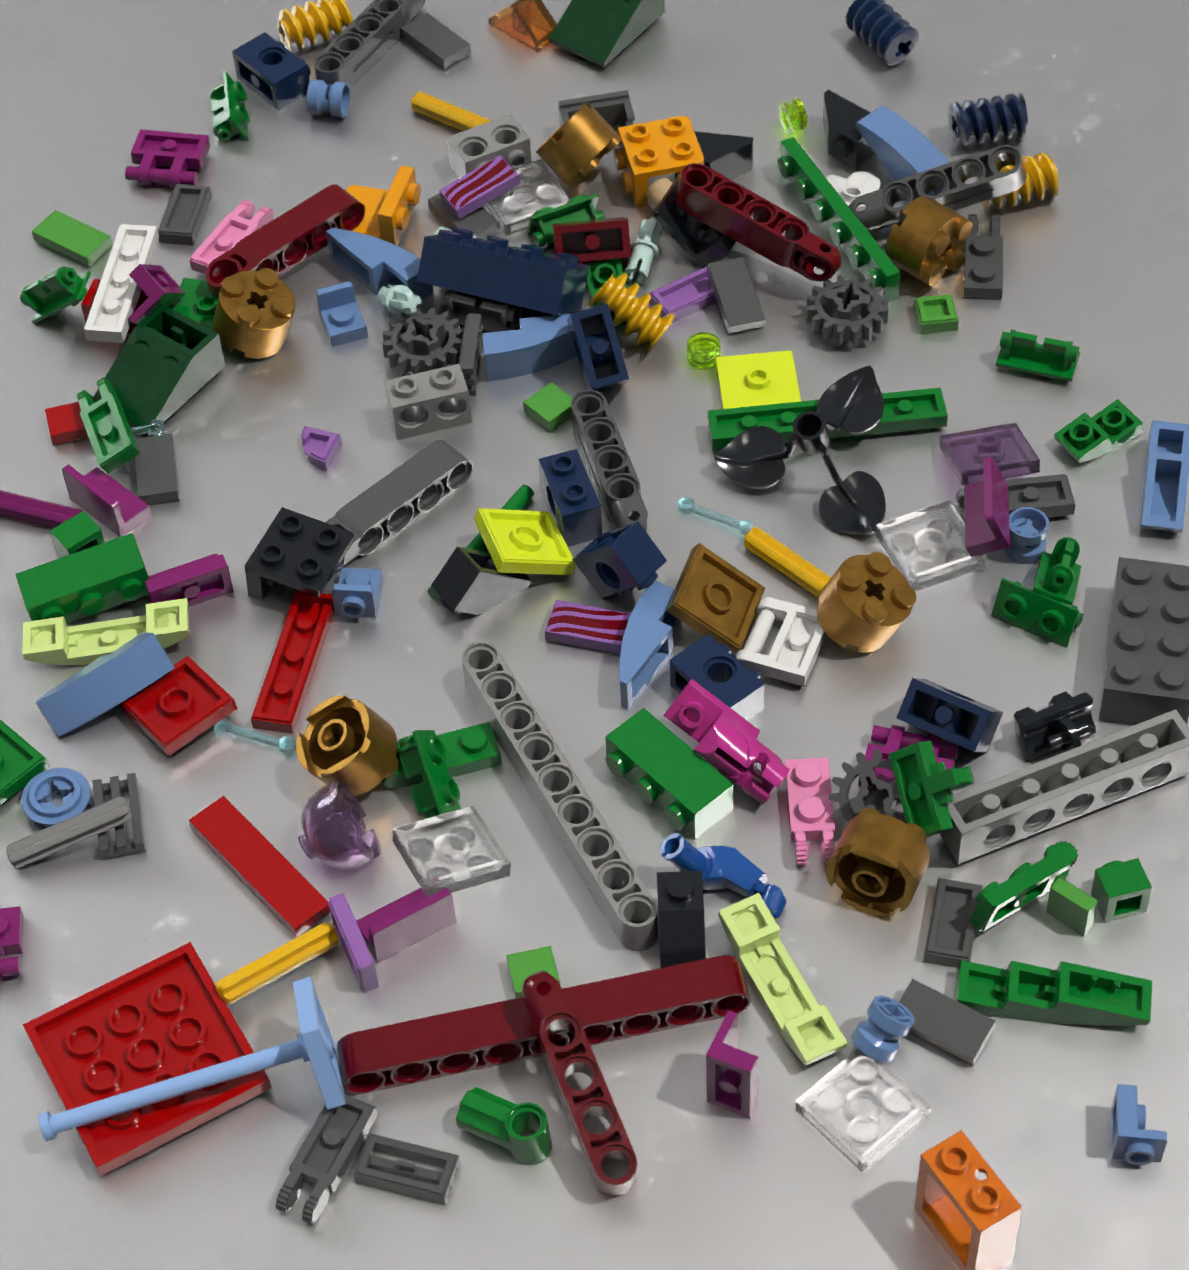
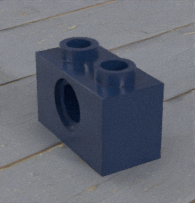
M266 32L232 51L237 79L278 111L307 94L310 83L309 76L311 75L307 62L301 57L298 58L282 42H277Z
M608 304L570 314L567 322L587 390L602 391L626 384L629 376Z
M577 449L539 458L541 492L567 546L596 539L602 534L601 505Z
M639 521L599 535L572 559L601 598L615 593L621 597L635 587L639 591L646 588L659 577L656 571L667 562Z
M705 635L670 659V686L679 694L688 682L693 679L747 721L764 710L765 684L760 675L753 669L748 670L736 659L733 651L727 645L719 644L711 635Z
M912 678L896 718L973 752H988L1004 712L927 679Z

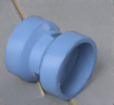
M312 79L308 85L306 98L308 113L322 115L324 112H327L333 117L345 118L350 104V88L348 83L335 82L331 85L326 84L324 80Z
M1033 507L1018 508L1009 516L1010 548L1005 549V552L1014 562L1020 564L1036 563L1041 559L1042 552L1046 550L1049 519L1039 509Z
M879 995L873 999L867 1010L868 1019L858 1024L851 1038L855 1046L865 1055L880 1062L892 1061L900 1047L898 1043L899 1038L909 1033L914 1025L915 1018L903 1004L887 996Z

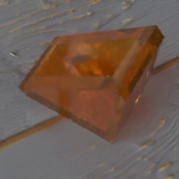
M515 0L488 19L489 25L537 53L551 44L549 37L557 25L542 0Z

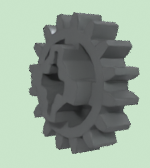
M838 275L837 282L833 283L828 279L823 281V288L819 286L812 288V295L807 296L806 321L807 323H812L813 333L823 331L824 341L835 337L837 338V345H842L844 339H850L853 345H857L858 338L863 337L869 342L872 340V332L881 334L883 332V324L888 323L889 299L883 296V288L881 286L872 289L871 279L861 283L858 282V275H853L851 280H845L842 275Z
M416 308L417 312L413 316L409 317L406 313H401V322L391 320L389 322L390 330L383 331L384 342H382L384 358L388 359V366L390 368L398 366V372L401 376L408 371L416 374L446 367L448 364H459L458 356H460L464 329L460 328L458 319H449V312L447 311L438 316L435 315V308H430L427 314H422L421 310Z
M874 749L872 760H867L861 752L857 753L858 765L853 767L844 762L841 766L847 773L845 778H832V782L840 787L839 793L829 795V800L839 802L840 808L835 810L832 816L833 818L845 817L847 821L841 829L843 832L849 821L864 808H872L881 814L885 813V815L896 818L894 808L900 795L896 781L888 783L881 780L875 768H885L894 772L890 756L887 761L883 760L882 752L879 749ZM859 775L862 785L857 797L849 800L850 787ZM872 784L876 785L878 790L888 791L889 797L883 800L884 813L877 805H868L867 798L872 796ZM903 812L899 820L906 823L905 815Z

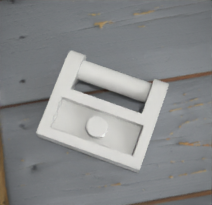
M764 597L760 600L756 614L758 617L743 650H739L735 657L748 670L753 669L758 674L804 687L827 634L819 624L815 609L771 597ZM779 620L783 621L769 656L761 654L760 651L772 624Z

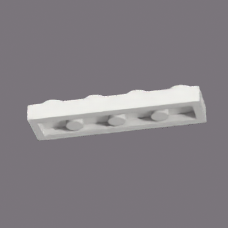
M120 224L84 328L87 341L124 343L131 323L128 317L135 311L142 290L129 274L139 264L150 265L159 239L157 226Z

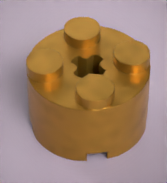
M586 102L538 148L536 153L565 184L572 188L583 176L585 177L600 163V159L605 154H608L622 139L606 120Z
M927 196L916 198L902 211L907 217L901 226L894 223L887 239L886 254L894 265L922 282L934 286L950 270L956 272L962 266L966 256L962 250L972 230L973 223Z
M263 268L259 271H243L228 276L223 280L214 315L213 331L219 334L221 345L231 352L235 348L245 352L244 357L252 359L272 356L279 352L288 337L295 311L294 295L272 269Z
M872 552L870 555L852 556L840 565L820 591L817 598L819 599V607L816 610L817 619L824 632L837 644L843 647L847 644L860 647L859 652L876 651L887 643L910 615L912 607L917 600L916 592L910 587L904 575L892 565L891 560L885 554Z
M334 696L318 704L307 716L306 720L310 723L304 735L299 732L296 740L297 758L303 768L334 791L346 798H354L373 789L384 778H389L396 772L399 765V760L396 757L398 746L396 733L386 720L361 701L349 699L346 696Z
M864 808L860 810L858 816L854 817L847 824L827 864V880L831 887L835 882L843 891L840 898L859 911L876 916H887L891 910L898 908L902 912L910 905L930 861L929 849L925 843L927 834L917 824L905 823L892 816L881 814L875 809Z

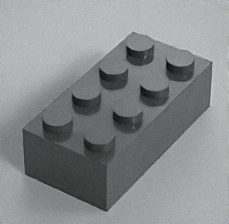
M1119 557L1112 596L1099 720L1136 725L1176 709L1187 724L1189 718V566Z

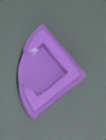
M304 426L301 438L305 457L313 466L327 471L342 444L340 434Z

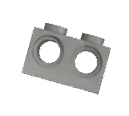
M511 114L446 137L449 165L459 178L499 155L516 172L532 166L530 138Z
M459 364L383 381L388 414L396 440L472 423L469 391Z

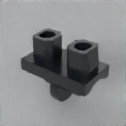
M1065 691L1053 696L1048 703L1049 707L1036 712L1034 709L1026 707L1015 712V731L1020 737L1022 755L1028 761L1058 748H1062L1065 752L1081 746L1082 738L1096 733V727L1091 714L1093 698L1088 693L1084 692L1072 697Z

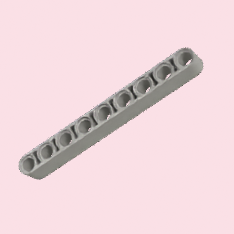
M487 642L472 643L465 648L461 658L466 690L485 721L491 723L497 741L620 943L632 951L649 949L656 943L659 933L658 908L655 900L498 649ZM622 887L623 889L613 890L611 888ZM636 920L644 921L643 923L639 924L631 923L632 921Z

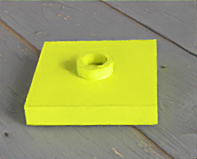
M792 350L716 357V372L722 409L801 401Z
M477 509L474 521L498 573L573 575L576 564L572 560L573 556L551 512Z

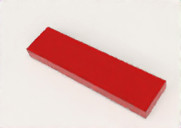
M296 590L251 717L253 728L294 734L335 612L332 594L322 593L320 596H314Z
M222 796L189 819L191 829L296 938L330 913L328 901L225 796Z

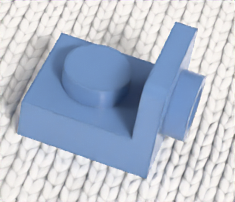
M348 281L316 291L320 319L332 347L368 337L367 326L356 303L352 282Z
M342 567L339 582L333 584L331 591L335 615L351 618H376L383 585L382 569Z
M1118 1084L1111 1106L1112 1159L1126 1160L1134 1165L1161 1162L1167 1145V1132L1145 1130L1146 1107L1145 1105L1137 1104V1086Z

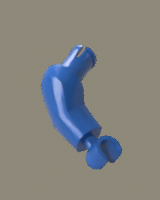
M679 833L668 835L661 843V856L673 863L679 869V872L702 871L703 890L730 889L746 898L759 893L774 918L781 916L786 905V898L783 892L775 885L766 884L767 874L736 848L727 846L695 848Z

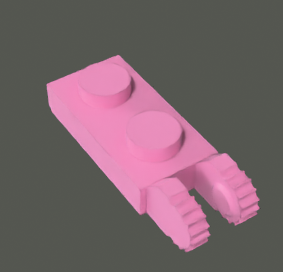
M243 200L232 213H228L190 257L191 270L206 275L207 267L212 260L232 249L241 239L271 222L274 217L273 210L262 207L253 216L255 210L254 203ZM218 267L213 270L212 275L217 273Z
M829 758L785 760V766L790 769L785 779L791 841H794L796 865H807L809 850L806 841L822 840L821 856L824 859V864H828L835 850V820L832 816L834 812L833 801L829 800V795L832 794Z

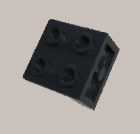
M679 174L654 210L653 216L701 268L729 254L737 241L678 207L676 204V194L680 179Z
M282 507L245 564L248 596L263 601L270 588H275L279 583L314 596H320L354 542V533Z

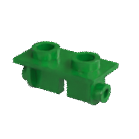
M225 71L223 72L224 83L216 85L210 92L212 113L215 115L212 117L213 132L221 141H228L232 136L239 133L247 141L249 140L247 124L250 123V118L245 108V101L248 100L242 84L239 81L234 82Z
M598 193L588 197L578 195L570 199L565 205L556 208L548 206L539 209L530 217L527 234H533L536 246L549 248L554 246L552 224L605 219L602 210H595L599 198Z
M61 267L45 276L42 281L39 279L25 286L20 294V300L25 306H29L35 311L31 322L35 324L47 317L53 318L62 309L70 305L76 306L87 293L85 286L91 272L88 270L78 276L74 269Z
M1011 329L1010 333L1002 332L1000 339L1001 349L996 366L1072 382L1080 357V347L1073 346V341L1066 342L1046 337L1043 344H1038L1036 335L1021 333Z
M1070 537L1061 538L1057 541L1052 554L1045 551L1042 552L1032 591L1072 606L1082 567L1075 563L1080 552V545L1075 539Z
M1004 578L1001 579L991 614L1066 647L1069 646L1074 628H1079L1084 614L1079 612L1077 606L1066 605L1023 587L1017 581L1011 582Z
M415 730L412 731L413 735L399 739L400 748L397 749L406 778L411 779L418 775H422L423 782L410 787L419 816H424L426 823L442 818V814L462 812L458 802L460 791L455 780L449 775L444 760L446 758V750L441 739L436 736L435 731Z

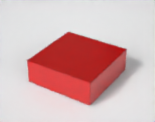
M79 402L45 409L53 445L88 438L80 415L82 410Z

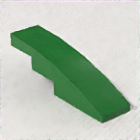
M961 960L957 967L954 1000L985 1015L1045 1023L1094 1026L1148 1025L1151 1021L1152 980L1061 961L1057 970L1011 961L1007 969Z

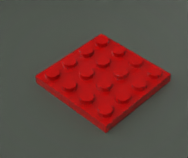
M191 942L23 1024L26 1034L66 1110L254 1053L227 1004L217 993L212 978ZM261 1070L79 1126L75 1129L101 1177L270 1090L272 1086L265 1070Z

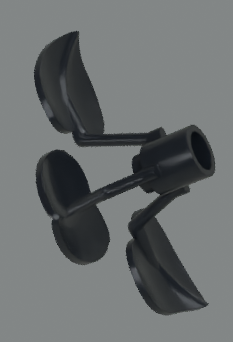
M866 366L843 376L822 394L818 402L817 412L805 411L800 413L794 420L793 430L795 434L789 435V444L786 450L784 439L776 430L770 427L757 426L743 431L723 449L716 452L714 459L717 465L728 478L739 485L751 489H765L776 485L785 477L786 467L783 459H788L792 456L796 445H799L800 449L805 453H820L833 481L837 485L826 489L820 497L819 512L823 522L832 530L842 534L871 535L877 532L884 521L886 513V501L880 483L872 475L863 471L853 472L842 481L826 448L830 441L828 430L837 433L843 428L850 434H862L873 429L881 420L884 413V399L873 368Z

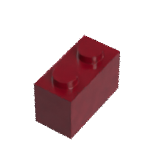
M626 217L552 224L555 256L557 252L576 255L579 257L578 262L631 257L629 224Z

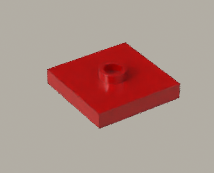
M189 656L174 664L175 668L120 703L122 711L168 756L238 709L235 700Z

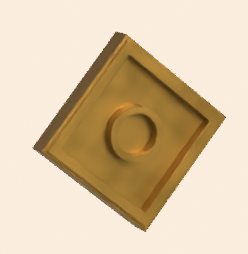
M699 543L692 548L666 611L703 636L711 635L719 644L727 645L736 654L742 648L765 587Z

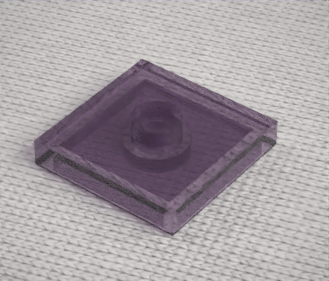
M1017 423L939 436L940 449L963 486L984 480L983 459L993 457L1004 479L1040 472V459Z

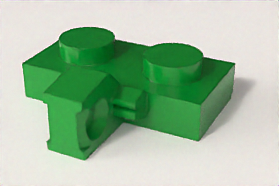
M931 741L917 742L890 753L906 823L919 825L924 829L927 837L952 829L953 825L947 804L954 802L952 791L974 784L970 766L956 769L953 767L946 770L945 762H936Z

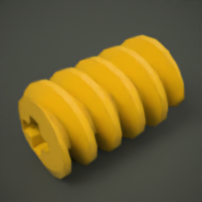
M317 0L316 4L312 1L305 2L304 9L300 5H295L292 7L291 13L287 9L280 10L277 25L281 42L292 52L293 42L297 44L300 50L305 49V38L309 39L312 46H316L318 34L322 36L325 42H329L330 31L333 30L336 36H338L343 31L342 27H347L351 24L353 18L344 0Z
M1045 153L1036 154L1034 158L1031 156L1022 157L1027 175L1023 186L1016 191L981 202L984 209L989 207V201L991 200L997 210L1002 209L1003 198L1005 197L1011 207L1016 206L1018 194H1020L1024 204L1030 203L1032 191H1034L1038 201L1044 200L1046 188L1052 198L1058 197V172L1052 158L1048 157ZM1005 166L1000 170V172H1008L1012 170L1015 166Z
M623 273L614 278L612 274L589 301L588 306L593 307L600 302L603 305L608 304L610 313H615L613 318L614 327L625 322L626 327L623 336L627 337L637 332L638 336L634 345L639 347L648 342V352L670 327L674 320V314L669 313L660 318L659 316L663 308L661 303L649 308L648 304L651 299L649 293L637 298L636 295L640 287L638 283L626 288L624 286L628 275Z

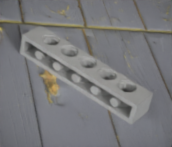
M1175 709L953 795L954 802L947 804L953 828L939 834L957 863L960 864L1189 774V727Z

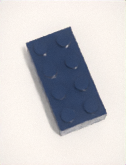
M452 228V231L439 230L438 235L424 237L417 282L557 316L578 311L582 308L590 265L578 263L579 257L576 255L557 252L556 256L544 255V248L528 244H522L521 247L508 246L509 240L495 236H487L486 239L473 238V231L461 228Z

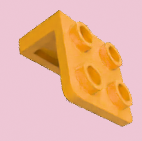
M687 116L670 117L618 127V136L622 140L618 143L619 148L613 149L614 162L617 171L623 170L621 178L624 193H631L636 208L648 205L646 191L649 188L650 177L681 172L683 167L692 163L704 165V156L690 119Z
M401 165L389 190L351 185L346 189L349 194L365 206V216L362 222L352 231L370 235L398 246L421 194L420 184L416 183L414 167Z

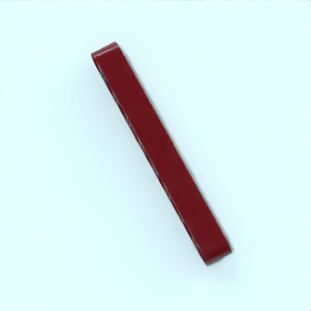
M730 955L711 957L562 989L572 1014L577 1016L583 1026L590 1046L725 1018L729 1010L739 1014L746 1010L751 1003L738 958ZM523 997L357 1031L345 1035L337 1042L343 1085L346 1091L354 1094L375 1092L543 1056L540 1041L524 1004ZM561 1029L551 1033L548 1039L556 1046H567L573 1041L574 1037L567 1030Z

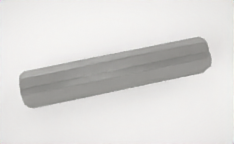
M124 797L115 798L8 844L6 847L7 857L14 868H21L132 819L131 808Z

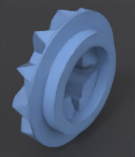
M49 769L33 777L25 786L21 797L22 808L33 825L40 823L48 828L83 813L84 809L91 805V788L87 779L73 769ZM53 790H56L57 794H60L63 804L61 807L55 806L52 802Z

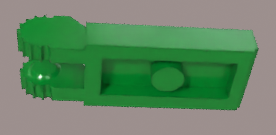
M103 377L96 382L102 399L95 402L92 395L86 390L81 391L76 396L82 410L80 415L100 468L109 474L139 455L140 451L122 404L116 394L117 392L108 379Z
M490 722L436 735L444 744L446 750V758L444 760L450 777L502 764L501 754ZM398 752L396 757L399 760V765L396 772L391 777L382 780L384 787L388 789H398V787H406L423 782L422 775L411 779L406 778Z
M1066 841L1056 842L1055 845L1052 844L1047 847L1044 852V859L1033 865L1029 862L1022 864L1010 875L1008 880L1000 885L996 881L988 884L976 897L978 904L970 921L979 931L982 930L984 932L1044 896L1050 891V887L1059 877L1066 880L1070 871L1068 868L1072 867L1078 859V850Z

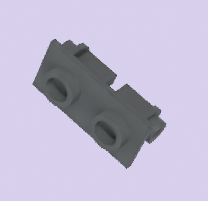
M454 290L446 291L443 297V305L448 306L447 312H449L450 320L458 319L459 324L465 326L468 313L481 314V325H483V331L486 332L517 330L520 323L519 319L524 311V307Z

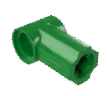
M477 1087L466 1092L460 1102L459 1111L455 1118L457 1127L509 1149L514 1159L523 1164H537L550 1154L552 1141L547 1115L543 1108L529 1102L517 1105ZM526 1131H536L531 1136H520Z

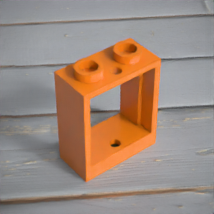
M960 1130L920 1154L914 1210L960 1270H999L1013 1260L1022 1206L963 1131ZM982 1172L987 1176V1178L984 1180H979L976 1178L975 1174Z

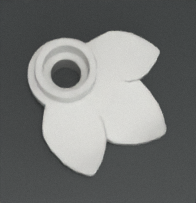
M855 172L848 179L834 174L826 178L848 206L858 196L879 190L881 185L880 179L869 172ZM859 205L856 212L862 213L866 210V206Z

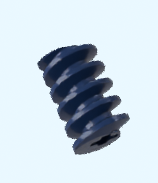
M855 0L847 11V27L855 32L856 36L861 38L866 45L870 46L871 50L877 53L887 65H896L902 62L918 42V31L910 26L908 21L902 19L901 15L895 12L893 7L886 4L885 0Z
M1013 93L1008 94L1004 100L1000 96H994L991 98L990 103L986 98H980L976 105L972 100L964 101L962 107L957 102L950 103L949 106L950 134L954 141H956V138H960L964 147L969 146L970 137L973 135L978 145L983 144L984 134L988 133L992 143L997 142L999 131H1002L1006 141L1011 140L1013 129H1016L1019 138H1025L1028 115L1026 102L1021 93L1018 97Z

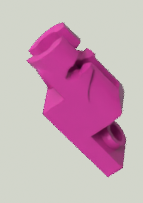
M693 679L688 682L663 715L698 742L694 748L697 754L720 770L734 784L741 785L747 794L762 805L769 799L774 786L778 788L790 770L774 752L757 740L760 733L758 728ZM757 763L761 764V771L757 768Z

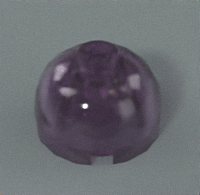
M335 780L309 797L302 808L300 819L304 834L298 836L299 843L309 859L318 857L324 865L335 870H351L381 855V847L374 829L372 828L367 832L363 817L367 816L343 782L338 783Z

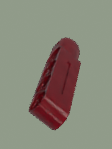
M692 163L683 167L676 194V204L684 212L775 264L790 268L811 281H826L832 278L839 270L842 261L838 249L828 241L810 232L807 223L703 164ZM815 269H820V270H822L824 273H823V274H816V273L814 272V270H815Z
M333 184L241 239L232 249L212 260L206 271L209 291L212 295L219 297L223 280L228 276L243 271H259L260 269L268 268L274 270L279 276L328 246L326 231L330 228L352 231L359 226L365 216L364 204L339 185ZM218 267L217 273L212 275L213 270Z
M544 970L529 975L522 985L523 1001L540 1041L542 1055L597 1188L606 1195H623L635 1183L637 1159L583 1026L577 1016L572 1014L560 983L552 975ZM562 1029L570 1032L574 1039L567 1046H556L550 1042L548 1037L554 1031ZM581 1072L588 1075L592 1083L585 1089L576 1090L568 1086L566 1079L573 1073ZM591 1116H602L609 1122L610 1127L602 1134H593L587 1131L583 1124ZM614 1159L620 1160L625 1163L628 1172L619 1179L609 1178L601 1169L604 1163Z

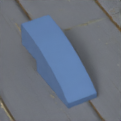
M883 105L855 124L857 130L895 181L950 163L918 129ZM935 189L931 191L928 195L935 196L939 194L943 189Z
M330 228L326 231L330 259L375 296L378 295L382 287L388 288V285L407 286L414 295L420 296L421 300L434 293L433 285L417 282L420 258L395 244L370 235Z
M570 314L520 318L519 330L482 333L487 382L535 373L576 357V350L567 322Z
M1152 420L1146 458L1141 528L1180 533L1183 531L1189 476V424Z
M656 580L647 586L639 597L629 617L622 639L619 660L621 707L629 710L673 654V628L680 620L667 612L666 608L675 589Z
M142 632L111 654L102 655L34 702L56 737H60L130 698L175 667L154 633Z

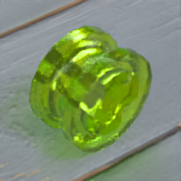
M799 98L792 99L790 104L787 102L779 103V119L786 133L795 132L796 127L800 130L807 128V113Z
M708 332L692 335L687 341V361L689 365L698 370H709L716 367V357H721V342L719 338Z

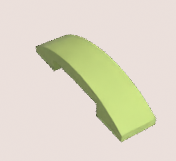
M184 598L146 604V615L75 626H67L64 616L23 622V658L28 661L54 665H89L102 655L111 654L142 632L154 633L162 648L165 649L190 635L188 600Z
M757 893L719 910L718 916L751 987L783 1039L804 1065L807 1066L846 1048L848 1042L826 1005L819 1006L780 940V928L760 894Z

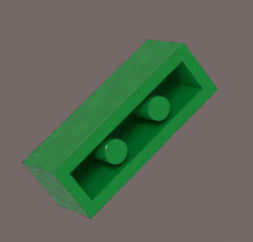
M133 533L15 574L31 621L64 616L67 624L148 595L145 581L150 579Z
M642 708L605 736V760L609 769L617 777H624L634 785L637 793L645 802L649 804L653 802L665 813L671 825L676 829H684L691 837L697 839L733 810V784L645 708Z

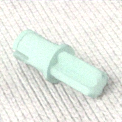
M651 217L650 220L644 219L642 221L637 238L630 245L631 257L624 273L628 275L627 281L631 284L635 272L639 273L636 283L639 285L645 284L652 261L658 257L659 250L657 245L663 226L654 217Z
M388 285V288L384 286L377 295L379 304L396 315L401 313L415 314L417 312L416 305L421 304L420 296L414 295L412 290L404 285Z

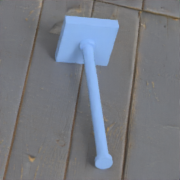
M311 976L293 982L300 1028L297 1040L53 1115L49 1111L38 1114V1120L43 1138L47 1142L56 1139L57 1133L300 1058H303L304 1062L310 1061L327 1110L345 1105L337 1049Z

